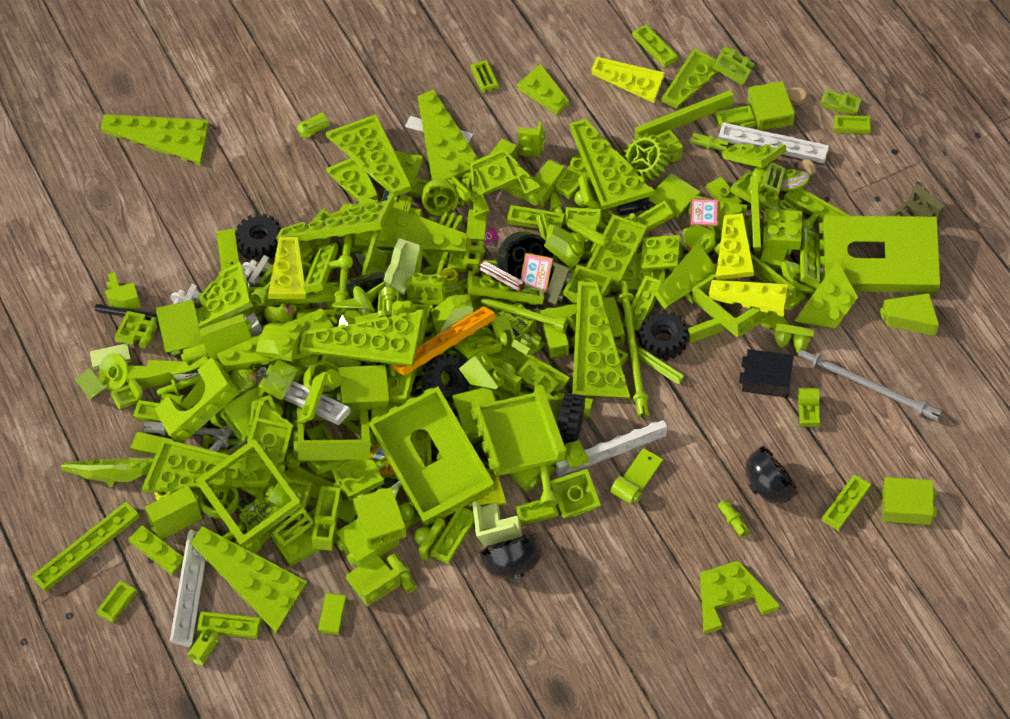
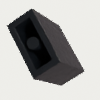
M747 349V356L742 357L741 365L745 370L740 372L739 384H743L742 392L788 398L794 355Z

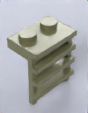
M916 184L912 188L911 198L889 216H911L904 210L906 208L916 217H937V222L940 223L945 205L939 199L932 196L927 189Z
M552 261V266L556 268L544 299L549 300L550 303L559 304L564 299L563 291L572 276V268Z

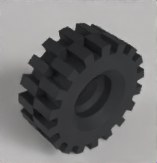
M257 213L255 217L249 215L247 216L248 220L243 219L241 221L242 225L238 224V230L235 232L240 253L245 258L248 256L249 260L256 258L258 262H260V258H263L264 255L271 258L275 257L278 246L276 237L281 230L279 221L277 219L274 220V217L271 215L267 218V214L264 213L262 216H259V213ZM258 233L266 234L264 238L259 240L252 238Z
M663 310V314H659V311H656L654 316L649 314L648 320L645 318L640 327L641 347H644L645 350L659 359L661 357L665 358V361H668L669 357H672V359L677 358V354L681 355L687 345L688 327L685 320L681 321L682 317L680 315L675 317V313L672 311L670 314H667L666 310ZM667 333L671 335V338L669 340H660L656 335Z
M451 353L430 359L431 361L425 364L427 367H424L421 371L425 373L421 375V380H424V384H421L422 388L439 387L446 401L453 402V395L468 392L470 389L467 387L472 386L459 370L466 361L464 359L459 360V355L453 356ZM443 371H446L450 376L449 386H444L441 381Z
M566 392L563 397L557 425L563 442H575L579 439L585 408L584 395Z

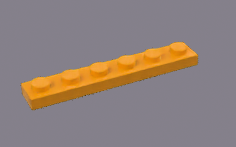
M484 306L418 346L413 367L392 364L393 369L404 376L410 374L414 369L426 364L430 359L442 354L445 350L458 344L467 336L474 334L480 328L487 326L496 319L495 312Z

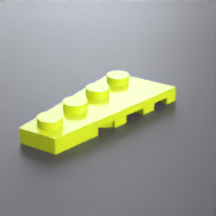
M712 280L709 298L729 304L740 303L742 307L746 308L751 306L760 308V311L766 313L774 311L777 312V315L784 317L788 284Z

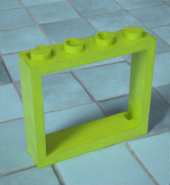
M750 253L754 275L764 283L788 284L785 307L795 301V287ZM716 273L692 288L693 302L710 316L717 318L721 325L737 338L777 313L774 311L766 313L760 311V308L753 307L735 319L708 297L711 281L716 280ZM734 278V279H726V280H721V281H734V280L737 279V278Z
M297 406V410H293L294 452H298V461L370 460L368 409L351 410V413L343 420H359L361 440H304L303 423H299L302 408ZM315 414V415H314V418L311 419V420H309V421H328V420H326V419H324V418H322V417H320V416H318V415Z
M255 438L195 480L243 548L303 506L300 502L302 499L300 493L296 488L292 491L288 485L291 481L287 475L279 473L277 468L280 466L273 457L268 458L266 455L268 449L262 441L258 443ZM255 449L292 501L249 532L243 534L207 483Z

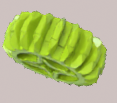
M645 133L644 137L639 135L638 140L632 138L633 143H627L629 148L624 150L626 155L622 157L645 182H648L649 179L654 181L655 176L660 178L659 173L661 171L665 172L664 167L669 166L667 161L671 159L668 155L670 150L667 148V143L663 142L661 137H657L654 134L650 136Z

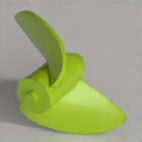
M382 282L367 293L361 287L355 286L353 289V299L332 303V306L358 308L361 316L376 313L372 304L378 298V291L386 287V282Z

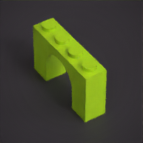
M502 138L491 152L494 153L504 148L514 159L518 156L517 145ZM548 159L540 172L532 178L539 184L541 190L528 196L525 195L519 181L499 190L513 194L516 198L524 199L534 206L537 205L543 208L550 199L551 194L554 193L555 185L564 172V166Z
M604 297L602 301L615 346L625 344V333L615 297ZM577 304L546 308L545 310H540V314L552 318L565 317L577 308ZM541 322L550 358L569 355L566 333L556 331L552 325Z
M212 357L198 369L205 383V391L201 400L193 408L183 411L179 406L180 404L170 396L166 397L154 408L169 436L179 443L187 441L239 394L224 367Z

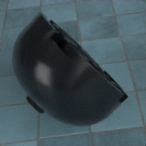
M520 231L511 234L501 243L497 252L496 263L498 268L521 279L525 253L553 258V253L544 247L546 240L543 237L529 231Z
M762 445L748 457L745 465L746 475L751 483L749 488L755 495L759 494L769 503H786L799 494L798 490H795L797 486L783 465L775 457H772L773 453L765 445Z
M533 533L530 538L522 535V537L496 543L489 550L488 547L483 548L479 551L484 568L492 576L518 579L524 577L525 572L538 564L541 558V545L537 533Z

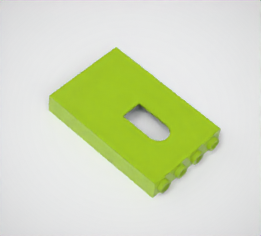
M824 215L823 221L819 222V234H822V239L819 240V250H823V256H820V267H823V273H820V284L837 261L855 292L938 293L940 272L937 217ZM853 242H885V258H854L849 255L847 248Z
M439 387L427 389L423 395L417 398H410L404 405L400 407L395 406L383 416L378 415L368 423L373 436L424 526L428 527L435 523L437 518L443 519L495 491L493 480ZM417 430H425L429 433L443 457L427 467L423 464L411 442V436Z

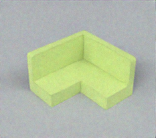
M399 238L394 247L391 264L385 273L384 282H386V287H394L399 294H405L406 281L415 273L420 251L419 244Z
M477 501L472 502L476 537L484 546L522 537L521 523L518 516L501 520L497 503L481 507Z

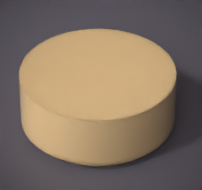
M794 87L789 90L788 96L791 104L800 105L804 103L806 92L802 88Z
M804 159L798 163V169L807 171L810 177L815 174V166L810 160Z

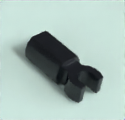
M646 197L617 206L619 215L636 213L638 210H649L650 201Z

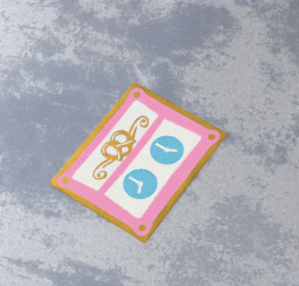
M691 198L690 225L718 226L719 199Z
M525 253L520 280L524 281L525 285L543 289V293H546L553 258Z

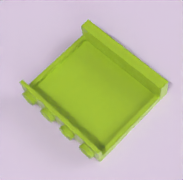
M543 385L535 386L534 393L482 405H479L477 399L474 400V408H471L472 417L474 420L477 419L478 435L483 437V449L489 455V467L491 470H494L496 476L565 460L566 449Z

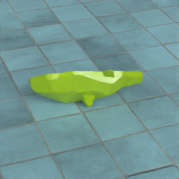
M118 458L65 462L61 465V469L64 472L77 474L86 479L104 481L109 487H113L115 482H130L147 474L154 459Z

